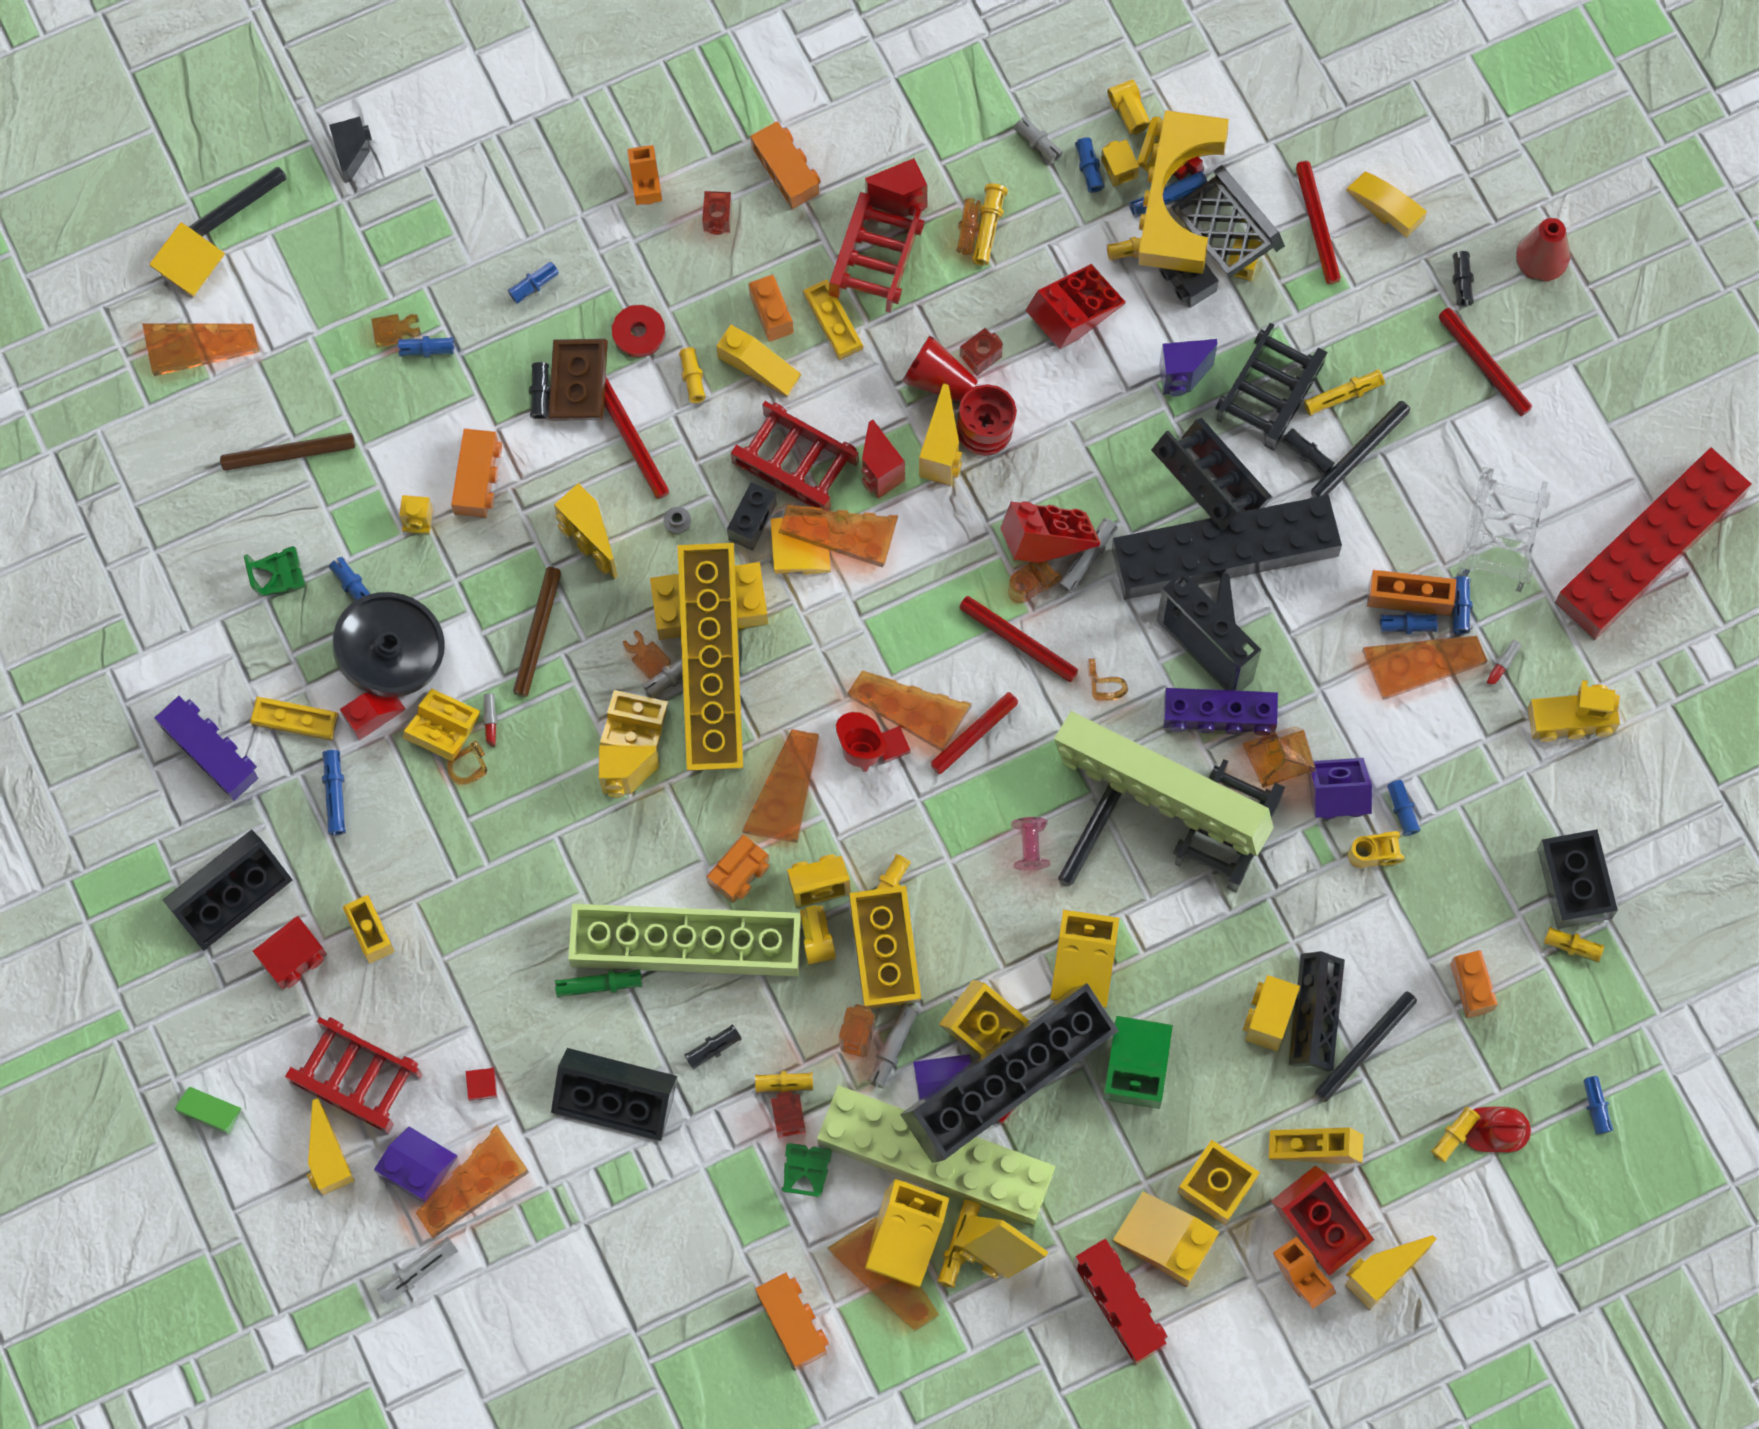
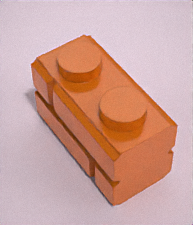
M769 275L749 283V295L768 342L794 333L793 320L787 310L774 275Z
M742 834L706 876L707 882L730 902L734 903L737 898L742 900L751 890L749 884L756 876L760 879L769 869L770 865L767 864L769 862V855Z
M1478 950L1453 957L1450 966L1466 1018L1493 1012L1498 1003L1495 993L1491 992L1493 987L1482 951Z

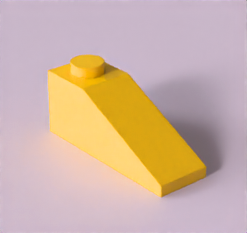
M731 324L716 346L718 359L788 397L801 377L799 371L760 341Z
M316 1098L312 1100L308 1166L311 1173L307 1174L313 1190L319 1189L322 1195H325L354 1182L355 1179L320 1100Z
M1351 1127L1270 1130L1269 1159L1330 1164L1363 1163L1364 1134Z

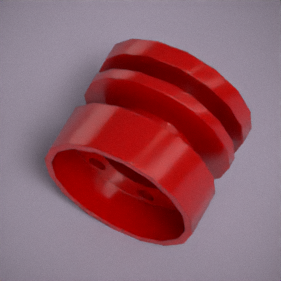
M990 384L979 385L967 391L961 400L956 426L958 440L965 449L977 455L988 456L997 454L1006 448L1012 438L1017 413L1015 401L1011 395L1001 387Z

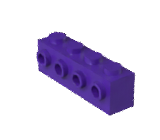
M1188 688L1165 689L1163 728H1169L1172 732L1198 729L1200 733H1213L1214 730H1224L1227 734L1237 735L1241 734L1242 731L1254 732L1255 735L1266 736L1276 731L1278 692Z
M178 695L154 719L175 743L235 801L259 779L254 771L257 766L248 756L245 755L241 758L235 752L238 747L229 737L226 736L222 739L216 733L219 731V728L211 719L207 718L204 721L198 715L201 710L192 700L188 699L185 702Z

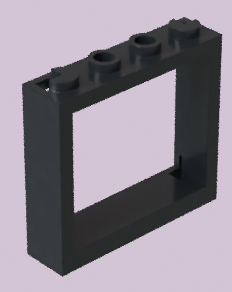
M1182 570L1162 588L1157 622L1224 690L1243 691L1254 681L1261 648ZM1176 609L1181 613L1178 618L1173 615ZM1248 644L1254 650L1250 655H1247L1248 653L1243 649Z

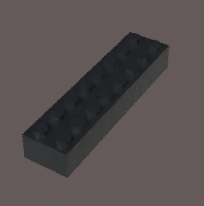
M1329 495L1239 512L1225 530H1221L1213 519L1209 518L1115 537L1112 541L1113 558L1124 600L1161 593L1162 588L1182 570L1197 585L1220 581L1222 574L1228 573L1230 578L1339 557L1342 547Z
M1088 983L1074 987L900 1115L932 1163L946 1160L1119 1030Z

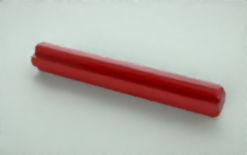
M1007 692L931 761L932 769L938 774H942L1018 705L1017 698L1011 692Z

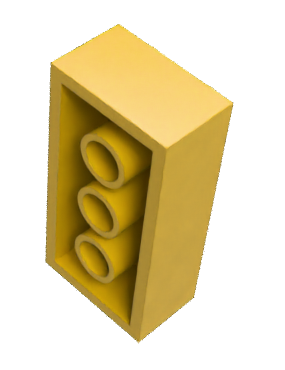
M760 562L735 565L738 629L769 625ZM679 574L651 577L650 584L659 640L681 637Z
M906 886L849 893L864 1010L920 1003L922 998Z

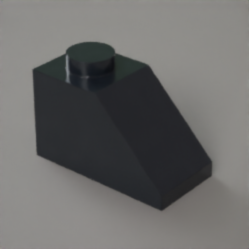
M360 116L329 125L345 183L351 182L370 152L368 141L372 140L368 125H362Z

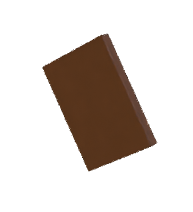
M606 339L553 340L549 420H603L608 341Z

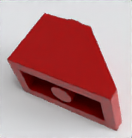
M363 693L340 708L345 721L359 741L406 710L398 697H381L370 693Z

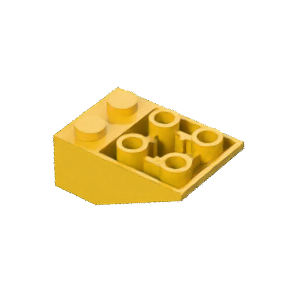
M577 483L554 504L557 514L555 518L559 522L558 528L567 538L572 536L578 542L576 546L585 556L590 554L596 560L595 565L604 575L609 573L616 579L618 577L598 502Z
M1063 909L1050 1000L1056 1001L1074 987L1088 983L1103 1008H1107L1120 918Z
M894 1179L884 1192L865 1269L920 1288L944 1222L949 1198Z

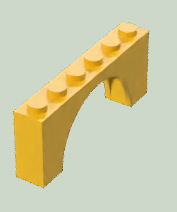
M1165 110L1164 119L1158 120L1156 136H1160L1159 144L1154 143L1152 159L1156 160L1155 167H1150L1148 173V183L1152 184L1150 191L1145 190L1143 206L1147 207L1146 214H1141L1139 230L1143 232L1141 238H1136L1134 254L1139 255V265L1203 274L1208 237L1194 234L1181 227L1168 213L1163 201V192L1172 174L1187 163L1189 159L1196 156L1225 154L1229 119Z

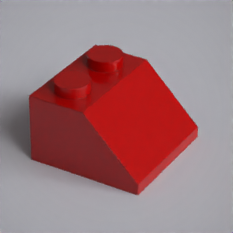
M915 158L865 178V193L870 194V205L874 206V208L901 217L914 216L917 208L922 209V212L928 208V185Z
M872 419L868 422L862 454L861 473L863 479L861 481L869 493L874 492L879 499L905 481V461Z
M298 915L252 951L282 990L285 987L290 988L297 984L304 972L309 968L310 970L317 968L324 961L323 957L327 955L321 944Z

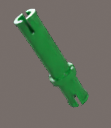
M610 970L608 974L562 980L556 979V996L560 998L603 991L617 993L619 989L642 987L641 970L616 973L615 970Z

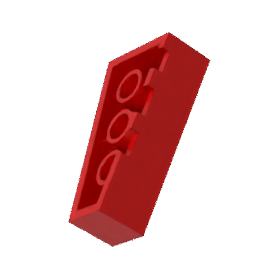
M1105 1238L1076 1255L1073 1266L1136 1366L1164 1349L1167 1344L1165 1339L1168 1336L1159 1322L1155 1324L1150 1315L1152 1310L1144 1297L1140 1298L1135 1289L1136 1284L1128 1272L1124 1271L1118 1254Z

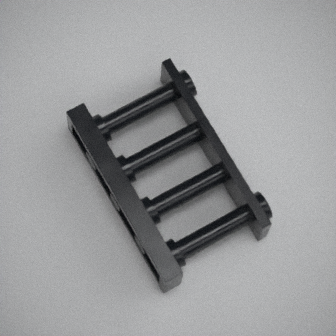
M1269 323L1266 330L1261 329L1254 340V344H1256L1255 349L1228 395L1220 397L1215 410L1218 411L1216 421L1220 423L1225 415L1229 413L1264 431L1263 435L1266 436L1264 446L1274 451L1324 366L1328 352L1318 347L1314 355L1309 354L1307 356L1272 338L1275 325ZM1265 347L1301 364L1302 369L1305 370L1302 376L1294 378L1261 361L1259 358ZM1252 369L1290 387L1289 390L1292 393L1288 400L1285 398L1281 400L1247 382L1246 380ZM1242 391L1277 409L1276 412L1279 415L1275 422L1272 420L1268 422L1234 404L1233 402L1238 393Z
M1203 418L1196 419L1181 437V440L1177 441L1169 431H1166L1151 449L1221 530H1225L1239 514V509L1244 508L1246 511L1264 508L1273 498ZM1190 448L1199 459L1195 461L1185 449ZM1208 468L1217 479L1213 481L1203 469ZM1226 488L1235 499L1231 501L1221 489Z
M1223 759L1220 767L1216 765L1213 767L1209 776L1210 780L1218 784L1222 783L1259 800V804L1269 808L1272 819L1283 796L1285 786L1275 782L1272 790L1266 788L1264 791L1225 773L1229 762ZM1190 828L1185 840L1179 839L1173 854L1177 855L1175 865L1180 867L1186 856L1225 874V878L1229 879L1227 889L1237 893L1254 855L1251 853L1244 855L1237 851L1236 853L1240 854L1237 864L1233 862L1228 864L1191 847L1190 845L1196 832L1207 837L1210 836L1208 835L1209 832L1201 828L1198 830ZM1225 840L1223 841V844L1233 848V844Z

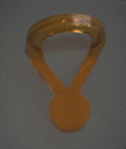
M1088 658V675L1091 676L1092 696L1095 700H1115L1127 694V681L1120 677L1098 678L1095 658ZM1096 683H1118L1122 685V688L1112 693L1097 692Z
M476 740L471 742L470 746L462 749L453 761H448L447 773L455 783L461 785L470 784L487 773V767L482 758L485 756V753ZM470 752L475 754L480 768L469 777H458L453 771L454 762Z

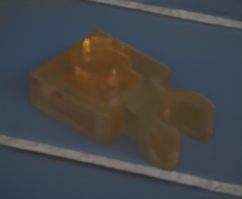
M398 314L371 319L377 347L398 344L399 339L403 340L402 335L410 337L421 335L420 327L410 328L412 323L419 322L417 314H410L401 321Z
M635 630L633 633L635 638L638 639L637 644L630 645L624 640L623 646L627 652L636 654L632 658V662L651 680L662 672L661 669L664 666L668 667L671 664V659L653 641L645 645L642 634Z

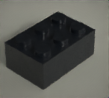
M1598 829L1542 839L1537 847L1556 928L1561 929L1613 919L1618 908Z

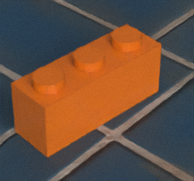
M776 121L750 136L751 148L792 210L819 195L821 180L814 169L810 170L807 166V158L801 148L796 149L792 142L794 140L787 127L782 128L780 123Z
M463 429L451 502L453 512L456 515L487 518L488 509L493 508L494 493H491L492 483L496 484L498 479V467H495L496 458H501L502 442H499L497 433L494 431Z
M1372 570L1369 580L1367 607L1450 616L1455 601L1456 579Z
M787 1272L755 1288L795 1370L827 1355L825 1346L829 1345V1342L822 1329L816 1331L812 1320L816 1319L809 1303L802 1304L798 1295L803 1292L795 1277L790 1279Z

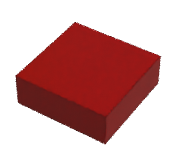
M900 726L882 732L887 746L885 754L882 755L885 763L911 753Z
M494 1068L465 1071L469 1101L498 1098Z

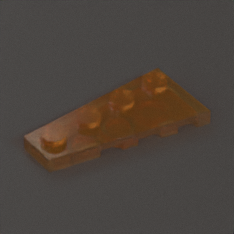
M142 323L151 370L154 376L260 352L254 324Z
M787 505L778 533L883 568L898 515H888L886 517L876 516V513L864 512V514L848 513L847 510H837L835 512L825 511L823 508Z
M1477 636L1369 646L1362 649L1383 700L1485 665L1488 661Z
M863 670L847 693L851 699L900 726L941 752L945 749L972 707V703L953 700L949 696L939 693H930L913 685L910 687L900 684L896 680Z
M791 729L742 830L743 833L798 843L819 734Z
M497 1124L483 1143H479L474 1148L472 1155L452 1172L453 1175L444 1185H441L416 1212V1215L432 1238L447 1230L529 1173Z
M877 1217L827 1248L835 1258L914 1332L939 1317L938 1311L921 1286L917 1288L865 1269Z

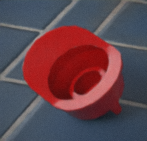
M849 712L838 718L835 725L836 733L843 749L844 759L849 764L860 767L863 772H867L869 766L874 765L879 757L885 754L887 749L878 724L869 715L861 712Z
M1480 1107L1473 1109L1481 1118L1465 1136V1142L1468 1146L1481 1152H1515L1526 1146L1530 1139L1531 1128L1528 1119L1522 1112L1511 1107Z

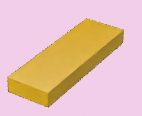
M827 279L803 290L808 304L839 361L864 349L838 298L828 295L829 281Z
M257 696L250 724L332 741L339 714L335 711Z

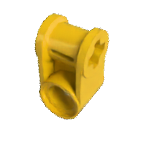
M1390 831L1356 838L1348 851L1349 862L1357 868L1379 865L1390 866L1404 862L1405 858L1400 852L1398 841L1401 838L1400 832ZM1356 848H1365L1368 851L1369 856H1359L1356 852Z

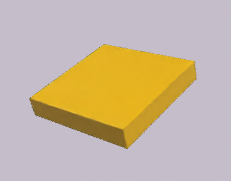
M180 222L149 266L194 298L224 258L225 253Z

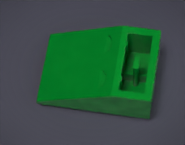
M1116 1016L1115 1026L1119 1031L1113 1035L1103 1100L1160 1109L1173 1025Z

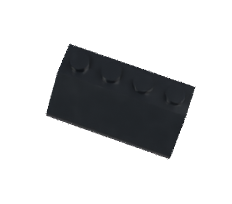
M251 829L162 899V901L200 948L205 951L293 881V879L263 840Z
M567 1048L557 1069L551 1113L662 1141L674 1099L678 1076Z

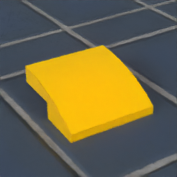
M813 517L770 519L775 574L803 571L804 575L831 572L827 519Z
M431 688L419 704L416 716L404 730L403 739L453 761L469 737L481 711Z
M614 690L607 711V721L600 745H656L658 749L668 701Z

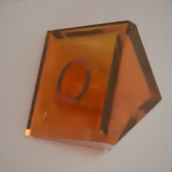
M1297 726L1243 743L1244 750L1262 788L1273 785L1275 782L1279 783L1315 771L1305 731Z

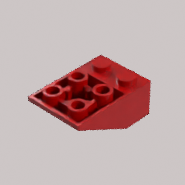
M1090 264L1037 290L1025 311L1059 349H1062L1079 340L1125 305L1126 301L1100 272Z
M1010 501L1000 528L1014 560L1041 563L1098 547L1101 543L1086 512L1080 509H1062L1054 505L1041 506L1027 501L1021 503Z

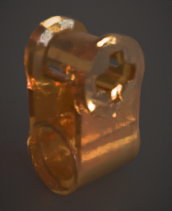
M1047 561L1041 563L1030 562L1011 575L1008 595L1013 602L1025 603L1042 591L1054 586L1062 576L1059 572H1055ZM1022 583L1027 586V589L1020 591L1014 585Z

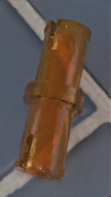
M974 198L964 199L962 220L958 222L960 233L956 251L961 253V250H963L962 254L964 255L973 254L975 234L979 231V224L977 222L981 201L976 200L975 203Z

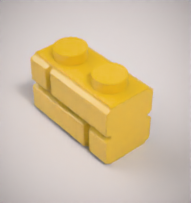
M369 895L358 898L342 907L369 964L395 952Z

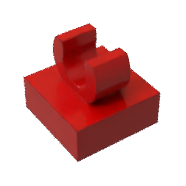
M1198 156L1189 159L1187 163L1173 173V176L1182 180L1188 173L1193 175L1203 171V160Z

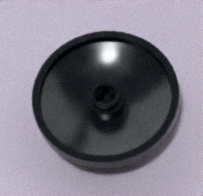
M378 592L355 600L342 612L335 625L332 650L338 668L346 679L357 688L376 696L400 697L422 689L435 677L444 656L445 640L437 618L424 604L404 594Z

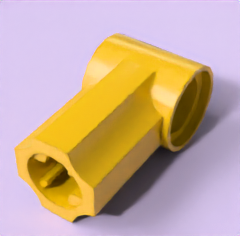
M1134 79L1107 89L1110 103L1115 111H1119L1129 134L1137 135L1144 132L1149 127L1150 120L1141 103L1140 91Z
M813 905L799 910L805 936L803 942L808 965L835 960L832 935H829L828 924L823 906Z

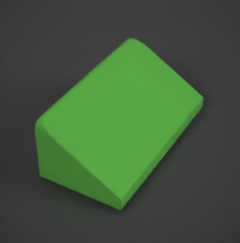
M189 1086L174 1110L178 1114L230 1135L242 1108Z

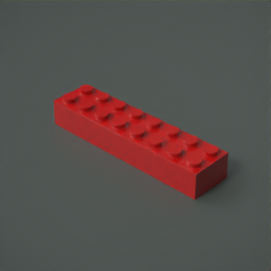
M1710 447L1559 592L1555 604L1596 640L1747 494L1752 483Z

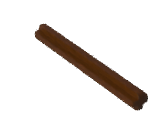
M345 433L223 454L220 456V464L222 469L226 471L355 448V438L353 433Z
M547 567L513 688V692L517 696L527 697L530 691L561 577V571L556 567Z

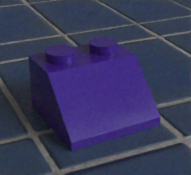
M1217 339L1162 344L1159 366L1163 395L1170 394V396L1178 397L1192 391L1214 365L1218 345Z
M1364 758L1308 761L1311 803L1315 818L1332 819L1336 816L1361 817L1365 814H1372V783Z
M970 1054L913 1062L918 1100H921L972 1062Z
M409 1126L388 1146L374 1171L382 1179L427 1205L458 1155Z

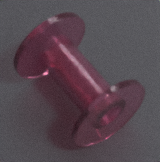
M1025 817L1011 822V827L1020 829L1022 833L1023 859L1014 862L1015 869L1040 870L1050 866V860L1040 858L1038 834L1048 825L1047 819Z

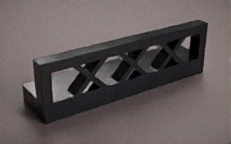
M1323 951L1302 953L1300 955L1297 983L1300 988L1295 1001L1289 1065L1294 1067L1313 1066L1325 1071H1333L1344 959ZM1328 963L1334 964L1332 978H1330L1327 971ZM1327 990L1331 997L1329 1005H1327L1324 999ZM1324 1018L1328 1024L1326 1033H1324L1321 1027L1322 1019ZM1320 1046H1322L1325 1052L1324 1061L1318 1060Z

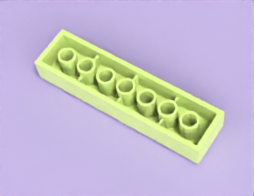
M1070 711L1054 738L1062 762L1072 769L1078 767L1086 771V774L1096 781L1103 779L1111 783L1110 786L1114 790L1123 794L1127 791L1135 795L1134 798L1140 803L1147 806L1151 803L1159 807V811L1170 818L1177 816L1183 819V822L1188 827L1194 830L1201 828L1209 832L1208 835L1212 839L1221 843L1225 840L1233 844V848L1244 855L1251 853L1258 856L1274 828L1269 808L1073 711Z
M572 904L568 960L571 967L640 969L648 971L798 977L801 915L800 913Z
M837 1086L817 1137L819 1146L960 1199L975 1201L984 1208L1035 1226L1055 1172L1054 1165L979 1137H975L946 1160L932 1163L900 1115L906 1110L845 1087Z

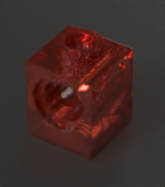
M704 191L702 216L704 232H709L713 235L730 233L732 217L731 192ZM714 212L723 213V215L720 217L711 216V214Z
M985 327L960 346V358L978 376L1002 358L1003 343L996 333L991 334ZM980 347H986L990 351L988 353L982 354L979 353L977 349Z
M791 1091L777 1094V1098L771 1099L777 1137L782 1138L805 1134L806 1130L800 1095H794Z

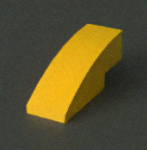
M1363 172L1346 189L1348 193L1386 225L1389 222L1406 238L1425 221L1427 211L1390 183L1371 173Z

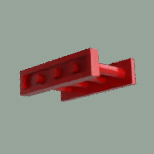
M860 192L829 282L828 295L839 298L841 290H846L847 287L887 298L885 312L891 313L893 304H899L902 289L899 286L916 235L921 236L925 220L921 219L922 209L920 208L916 209L913 220L873 209L874 206L870 205V194ZM872 219L907 229L909 233L906 242L866 232V229L863 228L864 222ZM865 242L901 252L898 265L859 255L858 251H855L857 243L862 244ZM858 265L894 275L891 287L888 288L850 277L851 274H848L849 267Z
M764 401L762 409L763 415L767 417L748 447L742 448L737 444L731 452L732 463L826 515L831 507L830 496H828L829 488L846 462L854 466L858 465L859 452H857V449L848 442L841 443L790 415L780 404H771ZM776 423L790 429V432L771 460L765 461L758 457L757 452ZM799 436H802L814 444L796 472L789 474L782 470L781 464ZM824 448L837 457L820 484L812 487L805 483L804 478Z
M319 1017L316 1022L320 1028L325 1030L305 1066L300 1067L299 1070L290 1067L285 1078L289 1083L389 1135L394 1124L388 1118L390 1116L388 1112L408 1076L412 1075L418 1079L421 1078L422 1073L417 1068L419 1064L406 1056L400 1059L342 1029L344 1025L334 1018L329 1017L328 1020ZM337 1036L349 1042V1045L329 1080L321 1083L314 1079V1071L333 1038ZM359 1049H362L374 1055V1058L354 1093L346 1096L339 1092V1084ZM384 1062H387L397 1067L399 1071L379 1106H375L372 1110L363 1105L365 1103L363 1099Z

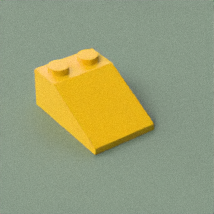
M943 384L919 456V477L951 486L953 477L958 478L961 471L962 452H959V440L949 385Z
M972 980L939 1025L973 1053L981 1056L1029 1020L986 983Z
M1142 1191L1114 1237L1113 1242L1188 1287L1216 1241L1219 1231L1198 1218Z
M970 1215L953 1243V1246L960 1250V1257L973 1264L975 1261L983 1266L981 1271L993 1279H997V1277L1010 1278L1045 1258L1048 1254L1047 1250L1004 1220Z
M1431 1235L1373 1254L1366 1261L1360 1258L1346 1274L1349 1279L1345 1286L1371 1310L1421 1259L1437 1238Z

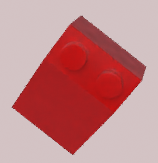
M1317 1166L1311 1168L1270 1201L1288 1227L1329 1276L1374 1241L1372 1235L1329 1175Z

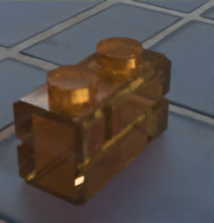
M855 1004L854 1007L850 1006L846 1009L843 1019L844 1024H842L839 1033V1046L842 1052L864 1058L868 1056L871 1040L874 1035L875 1015L871 1012V1008Z

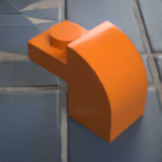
M654 145L627 149L636 205H651L655 202H661L662 194Z
M1297 1237L1273 1252L1277 1265L1291 1288L1312 1309L1336 1294L1334 1286L1318 1269L1313 1255Z

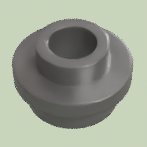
M673 507L665 513L664 525L669 532L681 534L689 529L691 516L686 509ZM675 516L682 517L679 523L673 522L672 519Z

